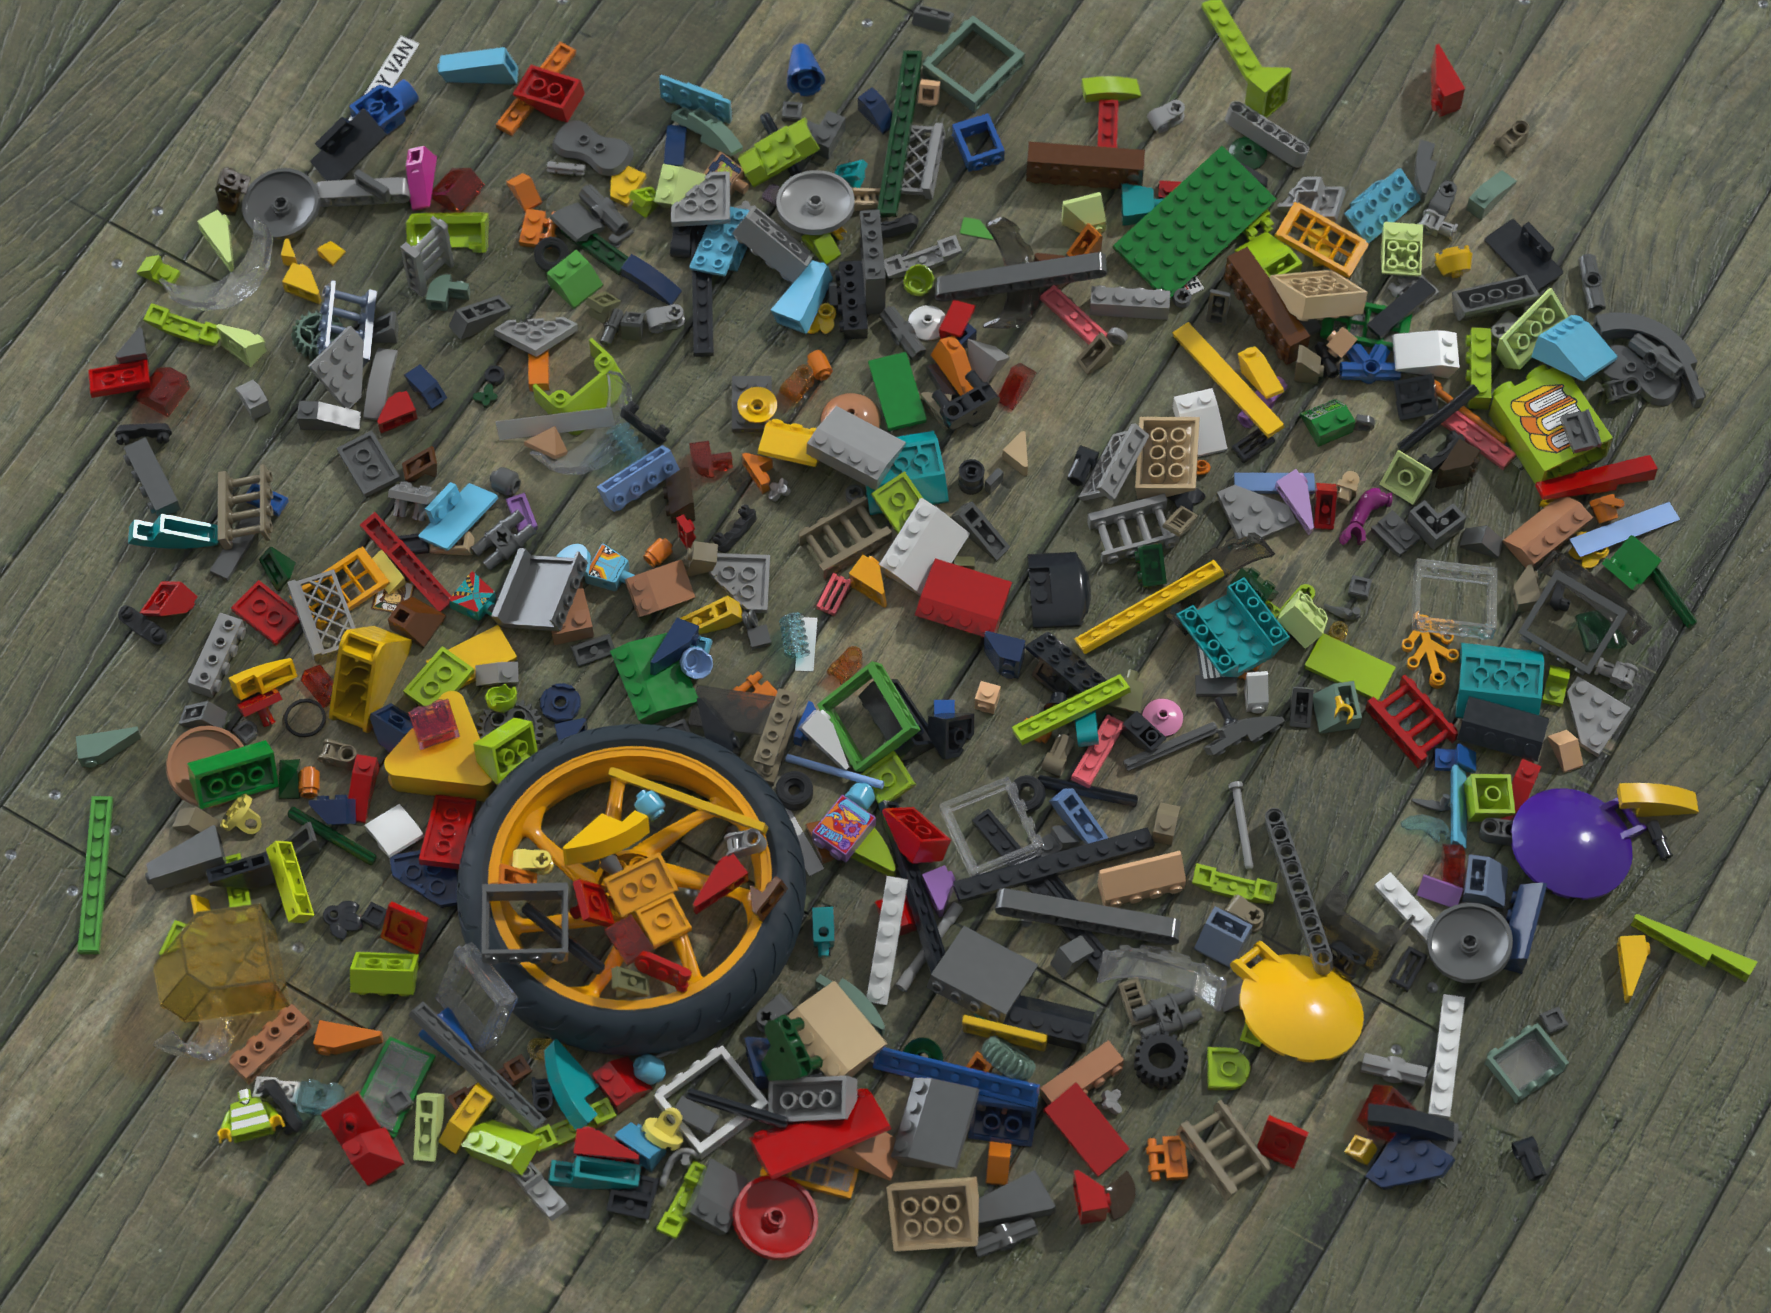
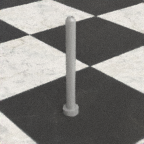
M1236 781L1228 786L1229 791L1233 792L1245 868L1252 870L1253 860L1241 795L1243 783Z

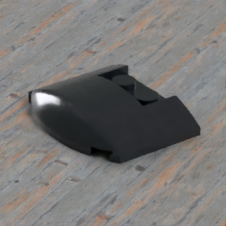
M1076 552L1027 554L1033 629L1082 626L1084 623L1083 619L1090 607L1091 586L1086 567L1078 557V554Z

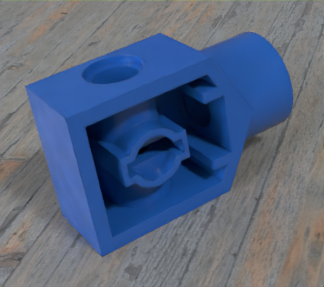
M404 79L392 88L379 84L349 106L351 117L353 119L364 108L386 134H389L406 121L404 112L419 102V97L414 88Z

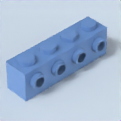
M661 445L597 486V489L606 507L615 512L623 509L632 500L640 498L646 491L656 488L660 482L680 469L671 450Z

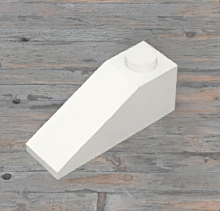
M814 710L798 729L839 768L847 770L849 766L834 725L830 721L831 717L824 710Z

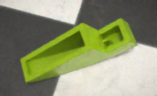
M874 827L850 858L886 876L896 877V867L885 841Z

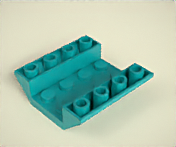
M928 431L898 436L897 438L906 442V445L878 489L905 471L924 500L932 505L949 502L946 475L935 432ZM865 485L870 515L883 513L871 496V493L876 490Z
M1245 577L1227 586L1225 596L1197 610L1192 605L1176 614L1177 618L1223 677H1239L1270 660L1290 639V636Z
M1461 643L1459 663H1461L1455 718L1463 719L1469 696L1533 714H1540L1544 674L1543 652Z

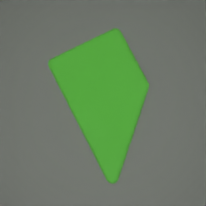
M968 217L963 218L961 234L993 239L981 220Z

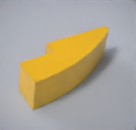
M288 658L250 668L228 679L234 696L243 700L257 692L264 694L298 676L293 660Z

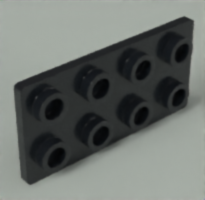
M363 108L351 121L341 117L315 142L320 151L310 162L326 181L343 180L387 137V134L370 113Z
M1511 219L1484 238V242L1517 277L1527 275L1537 291H1540L1563 275L1564 271L1552 259L1554 247L1530 222L1521 227L1515 219Z
M1050 632L1044 633L1025 646V649L1039 660L1032 676L1053 693L1062 692L1068 695L1071 688H1073L1080 694L1107 681L1101 673L1088 665L1085 660L1081 659Z

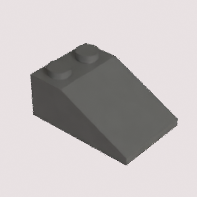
M710 1158L682 1216L717 1236L726 1234L733 1221L735 1200L745 1187L747 1178Z

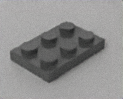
M732 376V432H764L768 421L752 423L745 420L738 411L737 403L740 395L752 387H763L772 392V376Z
M373 431L337 448L338 454L365 498L400 480V476Z

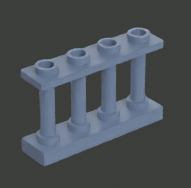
M331 280L328 285L324 286L322 291L324 302L320 310L323 316L318 328L321 331L317 341L318 355L332 343L330 341V332L341 334L346 329L345 327L331 324L332 315L357 321L360 324L359 330L356 332L364 341V367L370 360L377 291L369 289L365 295L360 297L335 290L336 281ZM334 298L359 304L361 307L360 314L333 307Z

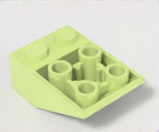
M1384 222L1381 234L1382 274L1421 277L1423 225Z

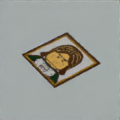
M405 579L406 584L390 595L385 589H382L374 595L371 609L393 612L400 602L413 596L415 586Z

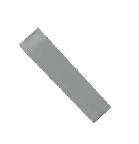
M1239 101L1230 103L1225 117V122L1229 126L1291 166L1302 167L1309 152V147L1306 143Z
M404 177L375 179L389 188L391 199L387 203L356 185L355 180L317 182L315 186L320 196V207L406 203L410 200L408 179Z

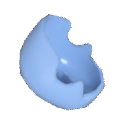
M699 647L688 648L683 652L679 661L682 672L693 679H704L713 668L711 655Z

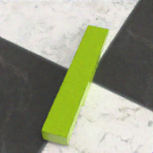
M1639 914L1635 915L1631 926L1702 967L1705 968L1709 961L1744 982H1747L1757 964V961Z

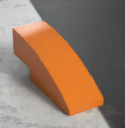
M549 349L537 357L528 353L530 392L533 391L534 384H537L543 391H550Z

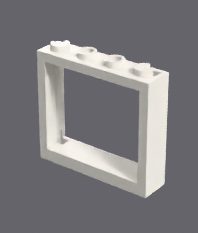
M723 1045L718 1049L713 1048L710 1050L706 1058L701 1061H695L688 1071L684 1074L683 1072L677 1074L673 1078V1082L658 1088L654 1095L655 1103L662 1111L672 1108L666 1101L668 1097L723 1058L757 1102L751 1106L768 1111V1101ZM667 1114V1118L674 1124L675 1118ZM738 1115L701 1143L684 1122H681L678 1130L690 1147L700 1155L702 1160L755 1120Z

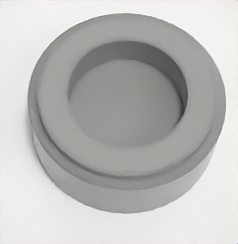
M1111 328L1107 338L1116 345H1124L1128 335L1119 328Z

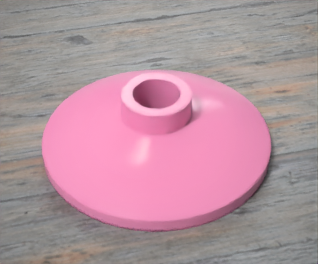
M1153 700L1143 710L1142 716L1165 737L1175 734L1182 726L1183 713L1180 707L1171 700ZM1165 713L1167 716L1161 717L1159 714Z

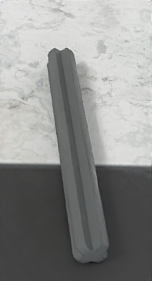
M1214 722L1208 723L1160 744L1153 752L1143 751L1123 761L1127 771L1133 770L1217 733V725Z

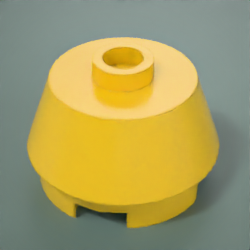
M1468 245L1464 246V249L1461 250L1458 246L1443 249V254L1441 255L1435 253L1436 261L1434 263L1443 277L1452 276V278H1459L1471 270L1473 253L1470 252Z

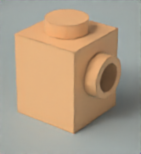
M921 79L918 103H922L924 106L937 105L941 81Z
M1342 326L1338 332L1333 331L1327 338L1329 341L1327 344L1329 349L1327 351L1335 358L1338 356L1342 358L1357 341V338Z
M981 681L975 697L974 709L994 714L1000 698L1001 686Z

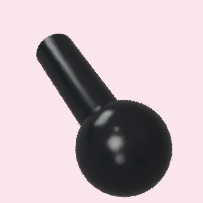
M1221 696L1214 699L1224 719L1223 726L1238 721L1231 716Z

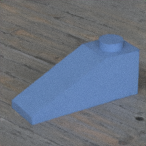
M1073 788L1063 789L1049 800L1060 818L1069 825L1085 844L1108 838Z

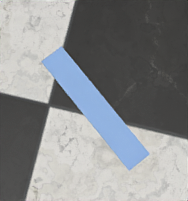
M1670 502L1569 540L1579 556L1582 557L1627 540L1630 535L1638 536L1678 521L1680 518Z

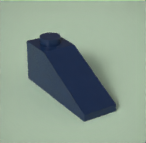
M676 618L650 662V674L655 675L681 659L683 652L688 648L697 647L701 639L699 626Z

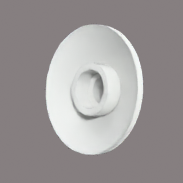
M921 306L910 314L908 322L913 326L918 339L932 341L940 338L939 328L946 315L937 307Z

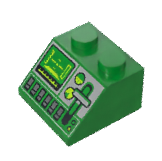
M1337 399L1300 413L1301 419L1318 447L1354 431L1356 422L1347 405Z

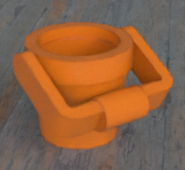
M1614 494L1592 500L1589 504L1594 511L1598 523L1602 524L1618 518L1617 509H1621L1624 506V501L1615 498Z

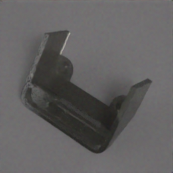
M1346 870L1326 896L1318 911V915L1328 944L1335 941L1343 942L1365 959L1362 967L1370 972H1379L1410 933L1416 917L1412 915L1401 930L1393 925H1385L1376 933L1344 912L1343 909L1348 901L1346 894L1342 891L1347 884L1349 872Z

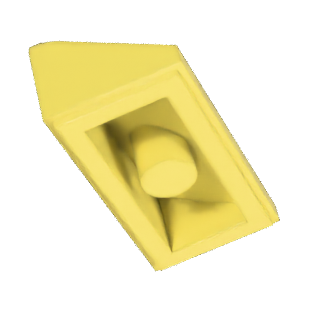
M380 550L372 559L390 582L384 588L390 595L404 586L406 582L403 575L384 551Z

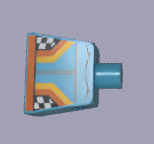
M602 543L590 563L589 575L585 576V583L617 591L621 583H625L624 579L635 575L628 572L629 561L625 557Z

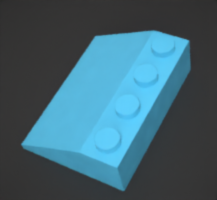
M1571 315L1538 336L1531 357L1579 380L1585 381L1617 360L1618 356L1588 322L1584 321L1580 316Z

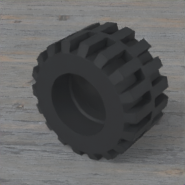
M1160 1031L1155 1032V1036L1150 1033L1146 1039L1143 1038L1140 1041V1045L1136 1048L1134 1070H1137L1136 1075L1138 1078H1142L1141 1082L1144 1085L1149 1083V1088L1153 1089L1154 1086H1157L1158 1090H1162L1165 1086L1166 1089H1171L1172 1084L1176 1086L1179 1084V1080L1184 1078L1189 1055H1187V1047H1183L1184 1042L1182 1040L1177 1041L1178 1036L1173 1034L1171 1037L1169 1032L1161 1035ZM1155 1053H1165L1172 1058L1174 1063L1169 1068L1159 1069L1150 1063L1149 1057Z

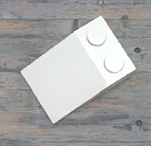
M1436 330L1394 334L1392 336L1395 371L1421 375L1434 374L1435 377L1450 378L1460 368L1457 336L1454 332Z
M1213 389L1175 396L1173 401L1175 417H1200L1198 457L1227 451L1219 408Z

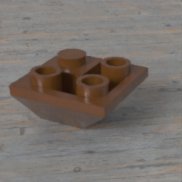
M412 596L397 605L389 616L388 623L392 631L411 639L413 643L425 648L445 620L446 615Z

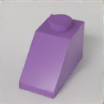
M945 865L922 874L926 892L939 918L945 912L953 893L952 884L955 881L952 871H948Z

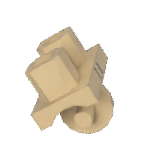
M1347 471L1342 476V480H1338L1337 491L1339 493L1337 502L1349 506L1352 496L1357 497L1360 479L1356 472Z

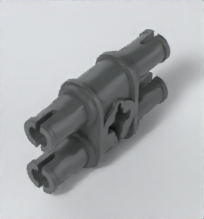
M518 509L505 520H499V523L488 532L485 531L484 537L471 546L478 557L492 545L497 547L494 553L482 561L490 571L503 560H509V557L517 552L519 548L524 547L525 542L537 534L530 523L516 535L511 533L512 529L525 519ZM500 536L506 539L507 544L501 541Z
M1188 989L1177 994L1167 993V996L1156 1000L1151 999L1148 1004L1133 1009L1132 1016L1136 1022L1150 1016L1155 1017L1156 1024L1140 1029L1141 1038L1146 1039L1150 1033L1155 1036V1032L1160 1031L1161 1035H1164L1165 1032L1170 1034L1178 1030L1183 1031L1187 1025L1203 1020L1199 1008L1183 1014L1178 1009V1006L1195 1000L1193 991ZM1164 1012H1166L1167 1014L1170 1013V1014H1171V1017H1170V1018H1169L1168 1016H1165V1017H1164V1015H1163Z

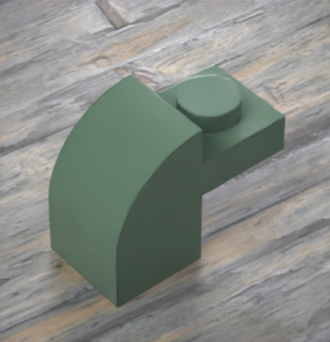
M451 274L435 278L430 283L427 292L426 302L428 309L447 311L450 298L469 300L471 294L469 284L463 281L452 282Z

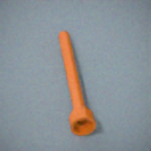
M1435 379L1437 397L1449 403L1454 398L1443 390L1442 384ZM1465 406L1458 410L1502 444L1507 442L1505 436Z

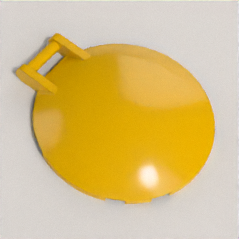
M1262 941L1256 942L1250 951L1230 963L1231 969L1244 980L1239 995L1240 1009L1243 1010L1246 1018L1245 1023L1254 1036L1272 1051L1282 1056L1286 1054L1295 1057L1297 1061L1315 1062V1060L1323 1059L1329 1061L1343 1055L1356 1043L1362 1031L1364 1021L1362 1004L1354 987L1336 969L1333 968L1327 975H1320L1314 970L1310 957L1298 954L1277 955ZM1259 955L1262 960L1249 969L1246 964Z

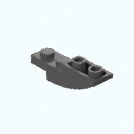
M1265 716L1245 718L1217 729L1216 731L1220 738L1203 747L1207 755L1218 756L1226 751L1225 748L1227 746H1235L1243 740L1255 743L1264 737V733L1268 731L1271 733L1279 729V724L1285 720L1283 717Z

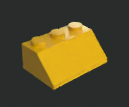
M779 419L769 420L765 425L757 454L816 467L819 460L806 453L807 442L817 428L807 429L796 423L790 425L783 423Z

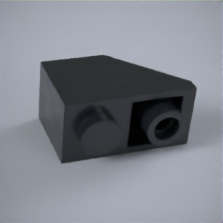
M1138 711L1122 724L1121 734L1137 748L1153 752L1166 740V737Z

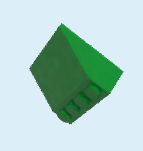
M667 633L631 641L610 651L641 724L653 725L698 704L696 699L698 695L690 677L682 672L680 659L655 675L650 674V662Z

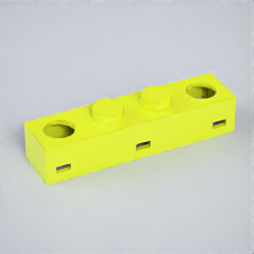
M275 841L266 848L288 922L306 923L315 915L292 842Z

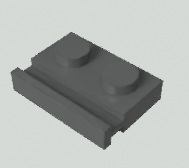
M1589 409L1560 417L1573 454L1590 450L1593 447H1601L1602 442Z
M1393 510L1371 528V531L1398 558L1419 542L1421 538Z

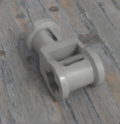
M1431 209L1424 210L1423 218L1418 223L1423 225V234L1435 237L1441 234L1449 237L1451 241L1454 239L1459 226L1458 224L1453 225L1445 222L1444 216Z
M1600 657L1595 675L1601 674L1609 677L1610 683L1616 684V686L1622 689L1630 690L1633 687L1632 681L1639 670L1633 664L1619 661L1616 664H1612Z

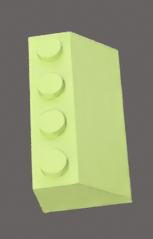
M1549 288L1499 339L1496 354L1505 368L1521 369L1532 358L1538 336L1569 317L1552 288Z

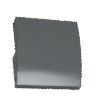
M580 203L568 205L550 216V219L575 242L587 241L590 234L602 233L605 228Z

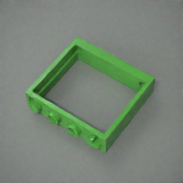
M871 661L817 704L820 711L824 710L831 717L830 721L834 725L843 752L849 759L848 763L858 772L863 773L920 731L918 724L881 663ZM873 678L903 730L867 758L863 759L834 708Z

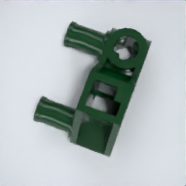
M781 1015L766 1023L765 1035L771 1046L761 1065L769 1081L795 1080L809 1076L812 1070L820 1069L823 1066V1060L820 1056L809 1057L797 1032L805 1027L804 1020L801 1017L790 1019L786 1015Z

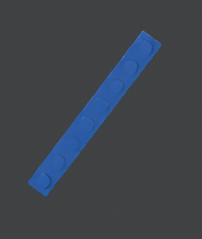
M885 1047L874 1057V1069L911 1078H933L978 1088L981 1095L1034 1108L1037 1106L1040 1089L1038 1084Z

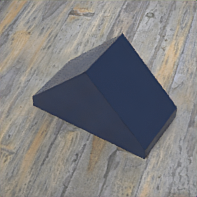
M584 718L555 724L558 740L586 731L588 728L587 720Z

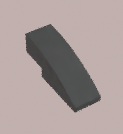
M1420 140L1414 168L1416 191L1422 203L1425 201L1437 165L1436 161L1431 160L1435 144Z

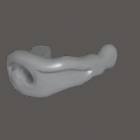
M682 1148L674 1152L663 1169L660 1187H666L670 1171L678 1160L681 1159L684 1168L689 1169L692 1159L698 1160L700 1155L690 1148Z

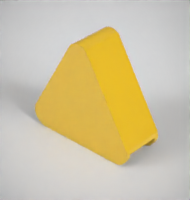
M376 626L346 630L338 647L329 719L345 721L361 727L363 732L369 733L373 728L369 716L384 706L409 655L412 640Z
M447 691L443 693L386 757L384 766L389 774L388 781L392 789L399 792L461 797L483 802L494 792L497 787L496 784L476 761L473 743L480 740L464 697L459 692Z

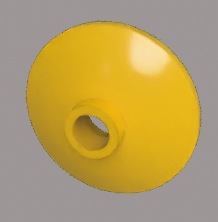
M752 387L740 395L737 407L740 415L745 420L752 423H762L771 419L776 413L777 400L770 390L763 387Z

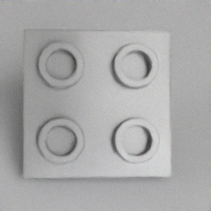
M400 482V484L390 488L388 492V497L396 499L393 515L406 517L407 501L415 502L412 519L425 521V508L427 504L436 498L437 491L431 490L432 487L421 485L417 488L412 487V483Z

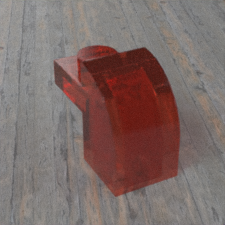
M709 441L689 443L692 466L699 475L714 478L715 470L726 471L729 468H733L731 452L711 454Z

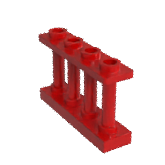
M1403 675L1399 683L1401 688L1383 701H1378L1373 696L1367 701L1365 710L1419 769L1425 765L1429 750L1446 738L1453 744L1458 737V731L1454 724L1449 723L1444 718L1442 711L1432 705L1429 697L1425 693L1422 694L1417 688L1415 681ZM1407 693L1414 703L1396 716H1391L1386 708ZM1419 708L1427 715V718L1409 731L1404 730L1400 726L1401 721ZM1434 723L1441 732L1424 745L1418 746L1413 737Z

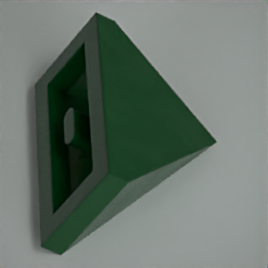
M269 547L259 558L276 591H280L291 578L296 562L273 547Z
M300 759L279 760V799H300Z

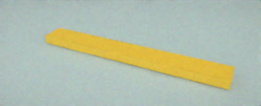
M1189 322L1172 332L1173 337L1268 438L1284 428V423Z
M1212 560L1074 638L1075 643L1085 655L1225 576L1224 572Z
M612 767L609 770L608 774L614 779L646 789L647 791H655L660 796L750 829L755 828L760 833H767L768 826L761 821Z

